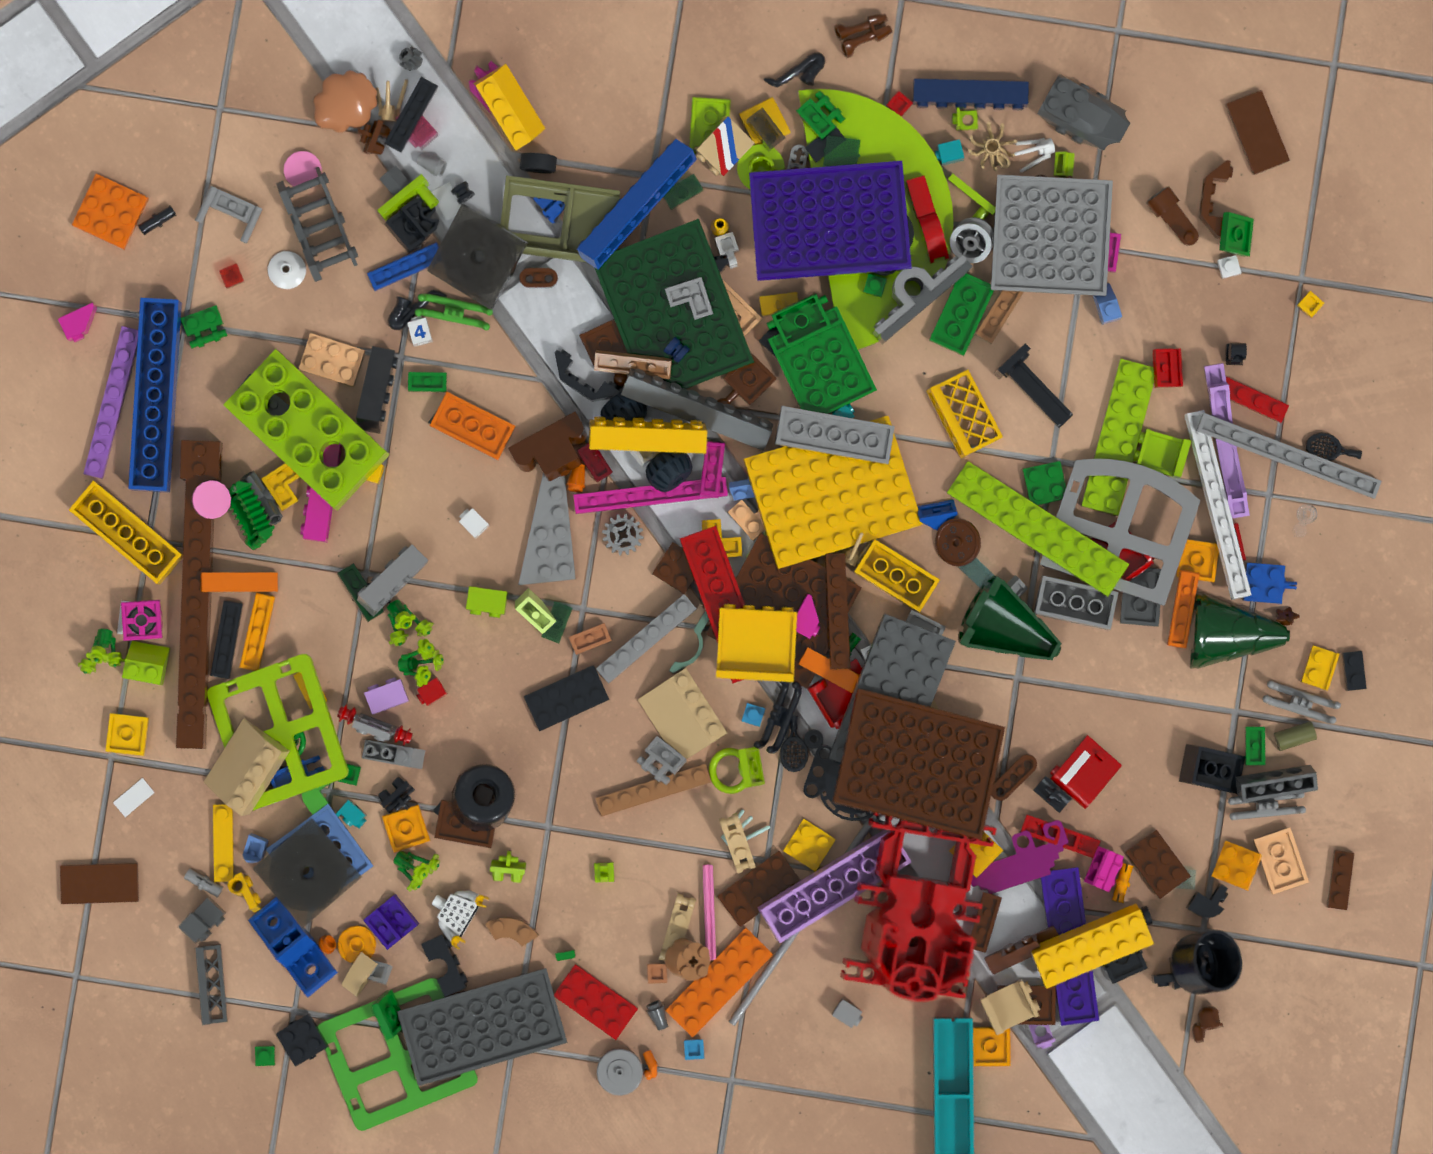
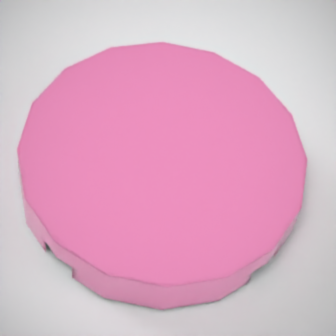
M299 151L293 153L286 160L284 175L289 184L294 187L318 177L315 168L319 167L322 173V166L317 157L312 153Z
M209 480L202 482L195 488L192 504L200 516L215 519L224 515L230 507L231 496L229 490L222 483Z

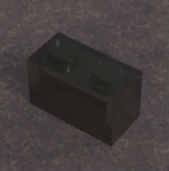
M763 107L746 120V123L768 152L785 140V136Z

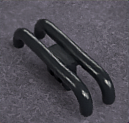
M779 681L781 683V690L773 705V710L770 712V718L767 720L768 723L761 740L754 742L755 748L761 749L765 747L774 726L777 725L780 727L776 740L766 750L769 754H774L780 749L802 694L801 684L797 681L792 683L794 694L788 709L782 706L788 693L789 682Z

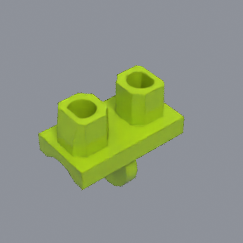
M507 851V856L499 855V860L492 859L490 865L493 880L503 881L504 873L511 874L512 882L521 883L522 877L525 875L526 862H518L519 857L511 856L512 851Z

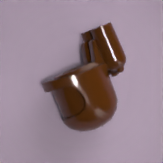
M1206 1006L1199 1011V1025L1195 1023L1192 1027L1194 1041L1202 1043L1204 1042L1205 1031L1224 1027L1223 1023H1220L1217 1008Z

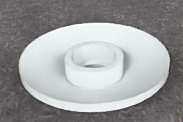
M283 251L273 256L270 260L268 275L272 283L277 287L292 289L300 285L304 280L306 265L298 254L291 251ZM284 266H289L290 268L287 273L283 272Z

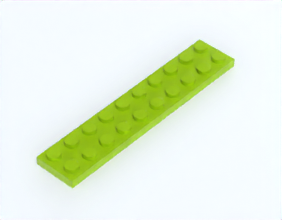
M969 461L947 492L954 499L1107 597H1109L1129 566L1127 562Z

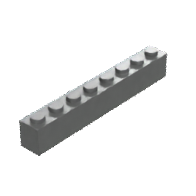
M630 369L622 389V396L689 422L691 420H700L709 430L763 451L773 430L774 424L768 419L755 417L748 411L737 410L730 404H722L712 397H704L694 390L681 388L679 384L666 382L659 376H650L641 369Z

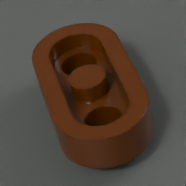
M526 268L520 273L519 277L521 284L526 288H552L558 282L557 273L551 268ZM528 275L533 277L531 282L526 281ZM548 275L552 277L550 282L545 281V277Z

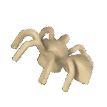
M988 121L987 129L991 139L987 136V141L983 139L985 143L983 144L975 141L972 135L969 136L970 141L974 145L984 149L978 152H972L971 149H968V152L974 156L986 153L981 160V168H985L984 163L989 155L991 166L995 171L998 170V167L995 165L994 156H996L998 166L1009 168L1010 160L1004 154L1009 157H1014L1015 155L1001 146L1013 145L1017 143V140L999 142L1003 136V123L1000 125L998 137L994 139L991 122Z

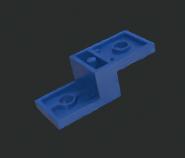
M276 896L248 920L274 958L288 970L307 997L311 996L338 973L311 934L298 923L279 896ZM277 918V923L274 926H270L271 921ZM315 966V972L308 974L309 969Z

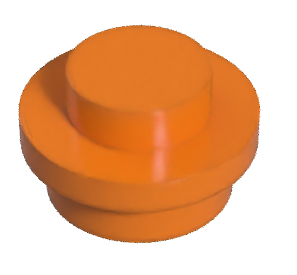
M324 935L319 938L320 949L325 954L333 953L336 948L335 939L330 935Z

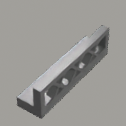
M221 945L196 947L202 1025L228 1022ZM217 949V958L212 963L207 959L206 950ZM212 967L219 972V977L215 982L208 977V972ZM214 986L221 992V996L217 1001L210 997V991ZM215 1006L222 1010L223 1018L212 1019L211 1011Z

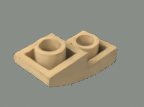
M361 952L348 971L342 986L357 997L369 982L367 978L378 964Z

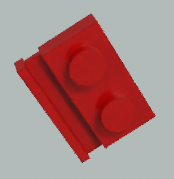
M1181 348L1153 349L1155 388L1183 387Z

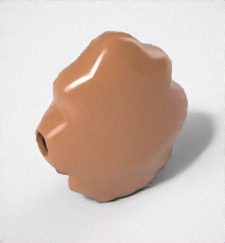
M349 70L344 75L331 74L323 81L322 92L314 97V119L316 124L321 128L332 129L337 133H343L349 127L361 128L369 122L371 110L377 106V90L363 73Z

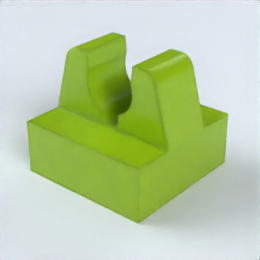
M614 862L594 863L595 883L615 882Z

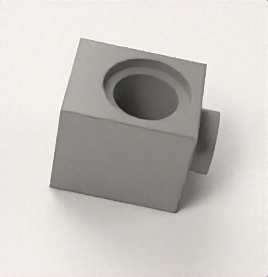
M843 998L832 1013V1016L850 1028L854 1025L858 1026L863 1018L861 1016L862 1011Z

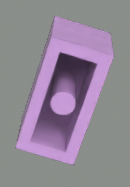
M395 677L386 680V685L381 687L376 684L367 688L368 691L364 692L373 715L409 702L401 679L397 680Z

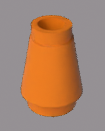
M581 464L571 471L566 483L568 486L567 490L582 493L585 488V465Z

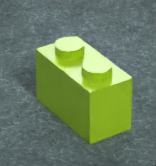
M469 586L466 610H470V614L481 615L482 612L489 613V617L500 618V615H505L508 592Z

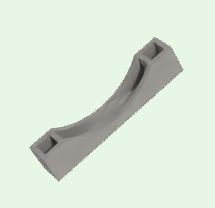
M683 594L596 668L608 684L611 683L653 645L696 611V607Z

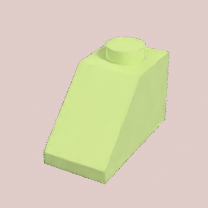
M529 588L515 600V609L542 634L556 622V619L544 602Z

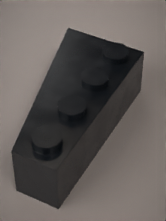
M372 346L356 415L357 424L364 431L377 434L381 432L382 422L385 421L386 416L385 407L390 399L389 387H392L394 381L392 372L393 368H397L398 358L395 357V350Z

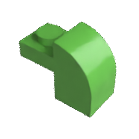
M329 784L302 793L304 804L312 815L330 803L321 791Z

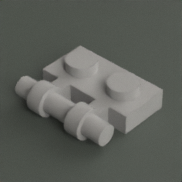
M658 736L645 749L649 757L645 759L640 756L637 759V763L641 765L644 771H649L655 776L654 779L658 782H663L665 785L671 780L666 776V773L670 771L675 775L687 761L685 757ZM655 761L662 765L660 770L653 766Z

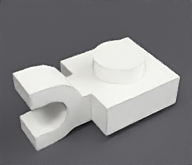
M733 232L715 237L720 256H727L730 269L738 267L734 253L738 252L739 249Z

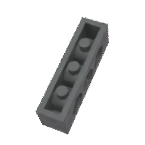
M1311 765L1238 776L1236 777L1237 795L1244 803L1317 791V772Z

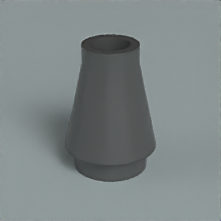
M661 1000L649 1003L646 1006L648 1009L646 1012L656 1025L658 1031L667 1028L668 1023L664 1004L661 1003Z

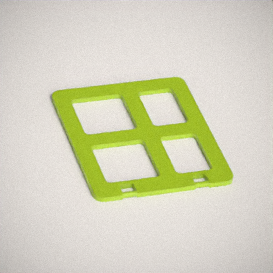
M300 654L208 689L207 697L224 748L234 734L225 699L260 686L262 687L274 723L273 728L263 732L275 741H279L282 746L290 751L285 759L292 778L291 783L264 792L253 811L347 777L348 767L310 655ZM290 664L291 670L283 673L281 667ZM300 672L313 707V713L293 721H288L276 681ZM237 683L238 690L230 692L228 686ZM319 727L332 766L328 770L307 776L294 741V735Z

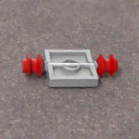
M347 704L344 707L341 706L337 717L340 718L339 722L343 719L347 720V725L353 723L352 727L358 733L364 735L369 733L374 735V738L379 741H388L394 736L395 743L402 741L403 746H405L406 743L410 744L413 733L410 732L411 728L406 731L403 730V725H401L396 730L397 726L360 713L358 716L356 708L353 707L350 710L347 708Z

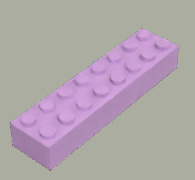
M882 830L758 906V910L779 943L783 942L850 901L855 895L858 896L867 890H857V882L875 885L879 883L880 880L875 874L880 841L891 830ZM903 846L898 870L911 863Z

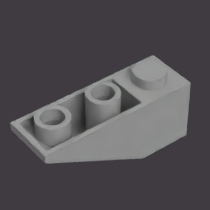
M365 740L362 759L422 769L425 750Z

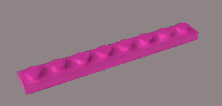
M721 477L719 497L728 496L726 477ZM701 480L682 482L678 487L668 492H661L653 486H643L573 495L576 514L710 498L700 497Z

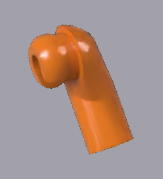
M649 1050L642 1054L649 1068L644 1071L647 1080L655 1079L657 1076V1062L652 1051Z

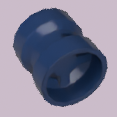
M674 337L663 351L667 355H671L676 363H679L690 348L682 345L680 340Z

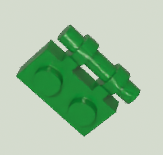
M818 91L815 96L819 101L815 103L810 98L796 110V113L822 140L836 128L832 121L836 119L841 124L845 117L841 114L842 111L830 102L831 99L827 95ZM825 106L830 114L826 116L820 108Z
M217 305L181 318L187 337L195 335L196 338L189 341L191 349L198 346L199 348L204 347L206 343L218 342L221 338L228 336L226 329L220 331L217 329V326L224 324ZM211 329L212 334L202 337L201 332Z

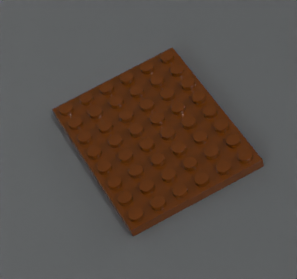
M857 689L832 802L981 840L1005 727Z

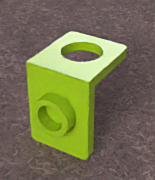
M957 107L955 113H952V124L956 125V130H977V111H960V107ZM965 115L973 117L974 122L972 125L966 126L963 123L962 119Z

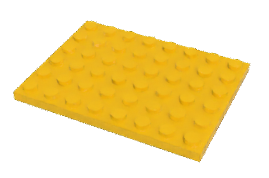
M889 415L869 421L891 425ZM894 433L889 464L787 446L743 459L777 569L853 547L861 532L863 537L860 544L923 525L918 517L919 510Z

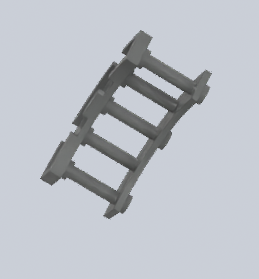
M319 167L315 168L318 177L294 187H286L284 181L276 183L288 215L292 214L290 218L294 225V230L302 245L307 265L315 282L322 280L320 272L324 268L351 258L355 267L358 265L356 258L359 257L355 246L351 247L343 227V223H345L342 212H337L326 185L329 183L325 172L321 173ZM320 184L322 185L326 197L301 207H294L291 200L294 194ZM330 204L335 217L309 227H302L299 217H302L301 214ZM338 224L342 236L315 247L314 245H309L307 238L310 237V234ZM345 243L346 252L321 262L315 260L314 257L318 256V253Z

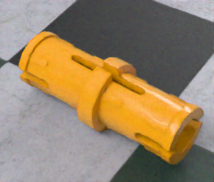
M1123 863L1119 877L1115 880L1116 887L1112 901L1117 902L1118 900L1119 903H1124L1127 887H1130L1129 879L1134 866L1128 865L1127 867Z

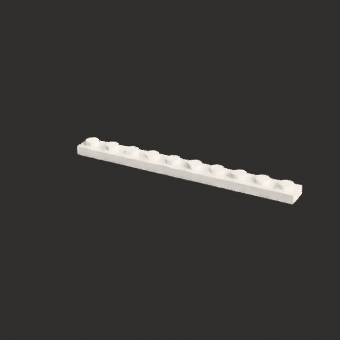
M1205 411L1187 413L1184 416L1231 600L1248 597L1251 595L1212 438L1196 431L1201 416Z

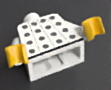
M471 890L451 893L447 900L439 895L435 897L432 905L441 910L437 916L439 919L438 925L452 946L459 950L458 942H466L461 937L479 907L486 908L482 902L484 899L489 900V897L477 894Z

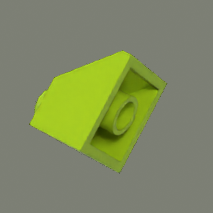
M132 641L125 659L122 678L163 685L170 648Z

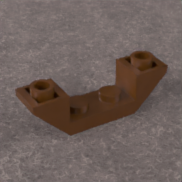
M1229 160L1203 179L1199 218L1216 239L1221 237L1223 217L1209 215L1213 211V202H1210L1211 194H1215L1216 183H1213V181L1226 183L1229 178H1232L1233 166H1230L1231 161Z

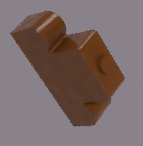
M575 411L510 446L508 449L521 471L530 472L538 463L547 480L552 481L560 476L568 475L571 470L581 465V461L572 444H582L587 438V433Z

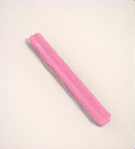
M705 864L703 865L705 947L709 949L710 960H715L713 865Z

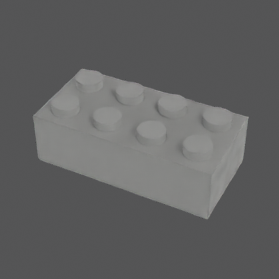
M1042 576L1034 614L1094 628L1111 630L1118 592L1112 591L1109 597L1089 585Z

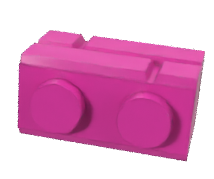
M1098 846L1084 882L1110 892L1111 888L1115 885L1118 870L1123 865L1124 856Z

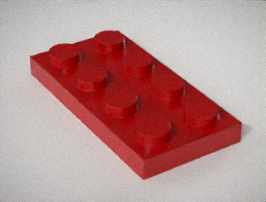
M576 964L554 994L555 998L615 1040H617L638 1010L635 1005Z

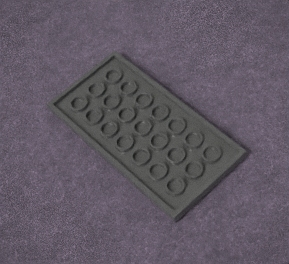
M884 613L828 758L841 763L857 689L931 707L956 641Z
M546 968L397 1011L418 1086L567 1043Z

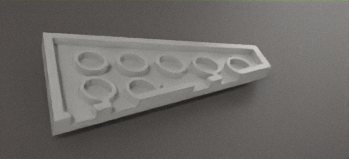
M543 473L518 585L576 579L565 476L548 481Z

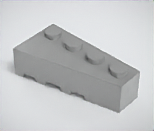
M413 545L409 548L405 546L398 553L400 556L395 561L393 559L389 561L385 566L386 569L381 574L377 573L372 578V583L368 587L364 586L358 592L357 601L373 617L428 563V559Z

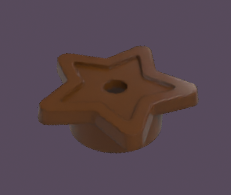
M1291 607L1285 610L1276 609L1275 611L1278 615L1276 621L1282 625H1292L1294 619L1300 618V615L1294 613Z

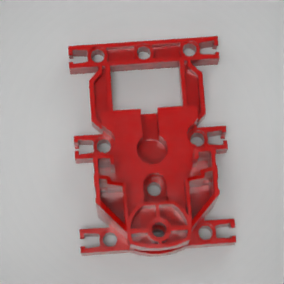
M885 816V822L883 823L875 822L873 818H869V826L891 830V832L881 838L875 874L881 881V885L857 882V890H872L871 898H862V896L857 895L854 898V901L858 904L876 906L866 916L861 950L867 957V961L843 958V964L846 965L845 968H849L850 965L857 966V973L846 974L845 970H841L840 977L848 981L883 986L897 997L910 1001L936 1000L938 995L965 999L966 993L963 992V989L959 988L958 991H954L951 988L952 985L958 982L963 983L964 987L968 986L967 977L970 975L969 970L972 964L973 948L976 941L972 936L963 931L956 919L975 923L980 921V915H965L967 906L974 907V909H982L983 905L979 901L965 899L966 893L970 891L976 855L970 848V843L993 847L994 841L990 837H987L986 840H978L939 829L929 831L927 826L900 819L897 824L892 825V817ZM985 825L984 830L992 832L991 835H996L997 828ZM905 833L956 841L949 882L897 873ZM880 892H885V898L881 901H878V894ZM959 904V910L953 913L955 906ZM915 937V942L909 945L910 940ZM866 968H871L870 975L864 977V970Z

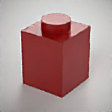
M436 677L428 682L427 685L417 689L419 694L416 696L422 705L430 706L448 693Z

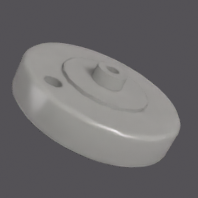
M623 1048L610 1050L602 1056L598 1063V1082L610 1094H629L639 1086L642 1080V1063L638 1056L630 1050Z

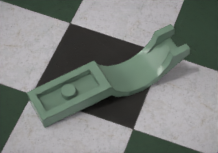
M706 611L694 629L699 640L697 653L689 661L674 662L669 670L673 674L694 663L700 656L703 649L701 633L709 621Z

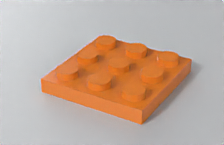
M96 174L72 226L125 250L149 198Z

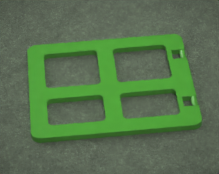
M429 978L394 993L398 1005L424 995H430L432 1001L445 998L436 978ZM375 1001L326 1020L318 1025L328 1044L334 1042L338 1052L335 1054L331 1053L329 1047L325 1051L354 1125L360 1131L367 1130L470 1088L478 1081L477 1074L473 1070L462 1073L460 1077L426 1091H421L411 1068L412 1062L409 1051L403 1048L398 1033L394 1038L386 1040L391 1053L389 1058L355 1072L350 1071L336 1032L373 1017L371 1005ZM391 1071H398L406 1090L407 1098L368 1113L357 1089L358 1085ZM357 1098L360 1106L359 1109L354 1110L351 1099Z

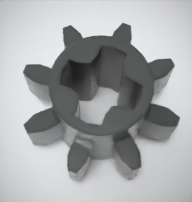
M412 46L410 49L404 48L399 55V59L402 61L400 66L409 71L418 69L423 62V59L420 57L422 52Z

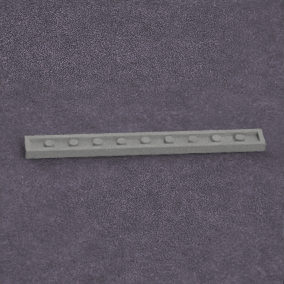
M1206 413L1202 414L1196 430L1373 499L1376 498L1382 482L1376 478Z

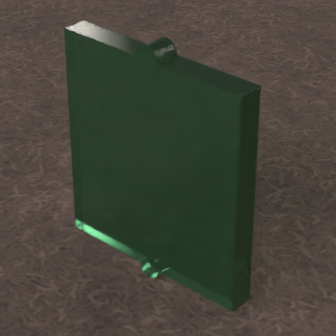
M827 135L826 148L823 150L825 153L823 167L857 164L860 157V140Z

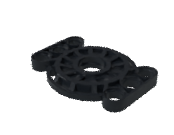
M821 745L818 747L804 784V794L812 799L820 795L826 808L841 819L862 821L874 816V813L832 802L841 763L829 758L822 759L820 757V750L827 748L831 751L830 746ZM817 766H821L824 769V774L821 777H816L813 774V769ZM810 784L817 786L818 791L815 795L807 793V787ZM829 799L836 809H831L826 800ZM842 811L844 813L850 814V817L842 816L838 814V812ZM865 812L867 814V816L861 818H854V814H862ZM879 814L876 816L878 822H885L880 820Z

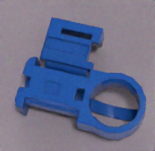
M533 198L542 209H546V212L543 210L542 213L551 223H555L554 219L564 211L565 204L563 201Z

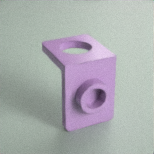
M1029 1025L1036 1047L1045 1049L1052 1046V1042L1056 1041L1052 1036L1049 1025H1042L1046 1028V1034L1042 1037L1035 1034V1028L1039 1025Z

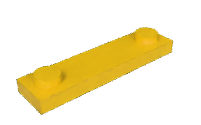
M226 804L213 805L214 882H229L234 877L233 810Z

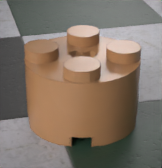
M677 939L672 947H669L666 951L665 964L675 976L689 981L698 980L701 977H705L708 973L710 964L709 949L690 939Z

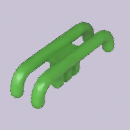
M426 293L418 295L419 301L443 304L445 309L444 312L418 308L415 310L416 316L436 318L479 327L484 330L490 329L489 323L463 317L464 309L485 313L490 316L493 314V309L488 306Z

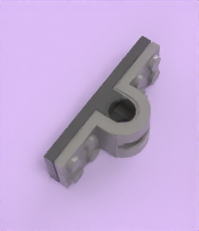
M956 255L948 262L947 269L941 268L933 277L924 268L918 267L904 269L898 274L892 286V298L898 305L889 312L888 315L890 317L887 320L882 318L874 326L873 334L876 338L878 337L882 345L971 270L973 266L969 261H966L967 259L964 255L960 258ZM907 281L917 282L921 286L920 294L917 296L908 295L904 289V284Z

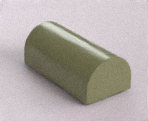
M1311 721L1274 733L1279 751L1317 740L1316 731Z

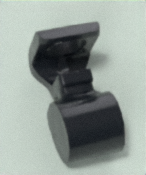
M1246 343L1227 344L1226 365L1242 366L1243 360H1246L1247 355Z

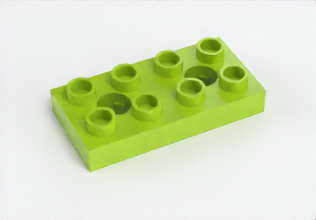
M277 349L264 360L223 404L337 511L390 455ZM276 393H287L290 398V407L283 415H271L268 410V402ZM332 444H341L345 448V459L337 467H327L324 464V450Z

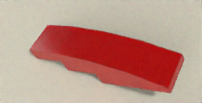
M1026 815L1021 832L1029 831L1032 837L1057 845L1060 838V828L1058 826L1052 825L1048 829V834L1054 837L1055 840L1046 838L1043 826L1050 822ZM1064 828L1068 843L1064 844L1063 848L1093 858L1101 841Z

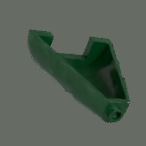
M998 576L990 577L987 581L989 584L987 586L982 585L964 615L961 623L964 629L963 632L960 631L958 634L959 644L967 648L1015 654L1025 658L1053 660L1054 657H1057L1061 651L1060 646L1062 643L1042 619L1037 618L1028 605L1017 596L1003 579Z
M1196 592L1193 611H1196L1194 648L1191 649L1190 668L1199 669L1249 654L1256 655L1284 646L1286 642H1289L1290 630H1287L1286 626L1256 612L1251 613L1208 594Z

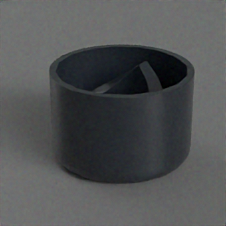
M489 764L475 765L465 770L458 778L452 794V808L455 816L464 826L476 831L492 830L504 823L515 801V788L511 778L502 769ZM479 784L489 785L494 791L495 801L489 806L478 805L474 801L472 794L476 786Z
M1211 930L1190 934L1181 938L1173 949L1171 968L1177 983L1191 994L1202 995L1226 991L1232 988L1240 978L1242 956L1237 943L1230 935L1220 930Z

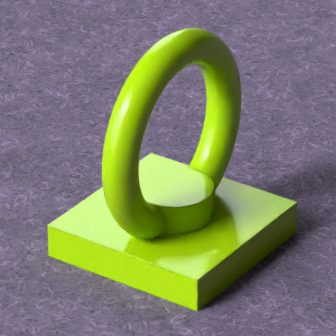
M755 747L740 750L725 748L718 751L712 757L709 764V776L712 784L718 790L727 794H735L748 787L764 785L765 780L759 749ZM731 755L740 759L739 772L743 779L735 786L724 785L717 777V764L725 756Z

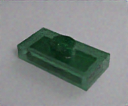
M692 174L675 184L663 198L670 210L704 190L695 174Z
M555 601L551 614L556 619V622L541 637L559 644L573 608Z

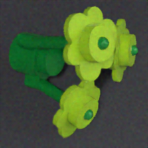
M428 639L418 640V650L409 654H403L398 660L399 670L404 672V676H415L416 684L419 687L427 685L431 672L428 670V666L418 667V664L433 663L436 671H439L442 668L441 665L444 664L443 655L440 654L439 650H434L433 644L429 643ZM421 654L424 660H417L413 656Z
M400 851L395 856L393 863L411 881L407 887V890L410 892L413 889L417 890L423 884L422 881L428 877V873L432 875L433 871L438 869L440 860H438V854H434L431 860H427L411 852L405 853ZM414 860L422 862L419 866L413 865ZM411 868L414 875L411 876L406 870Z

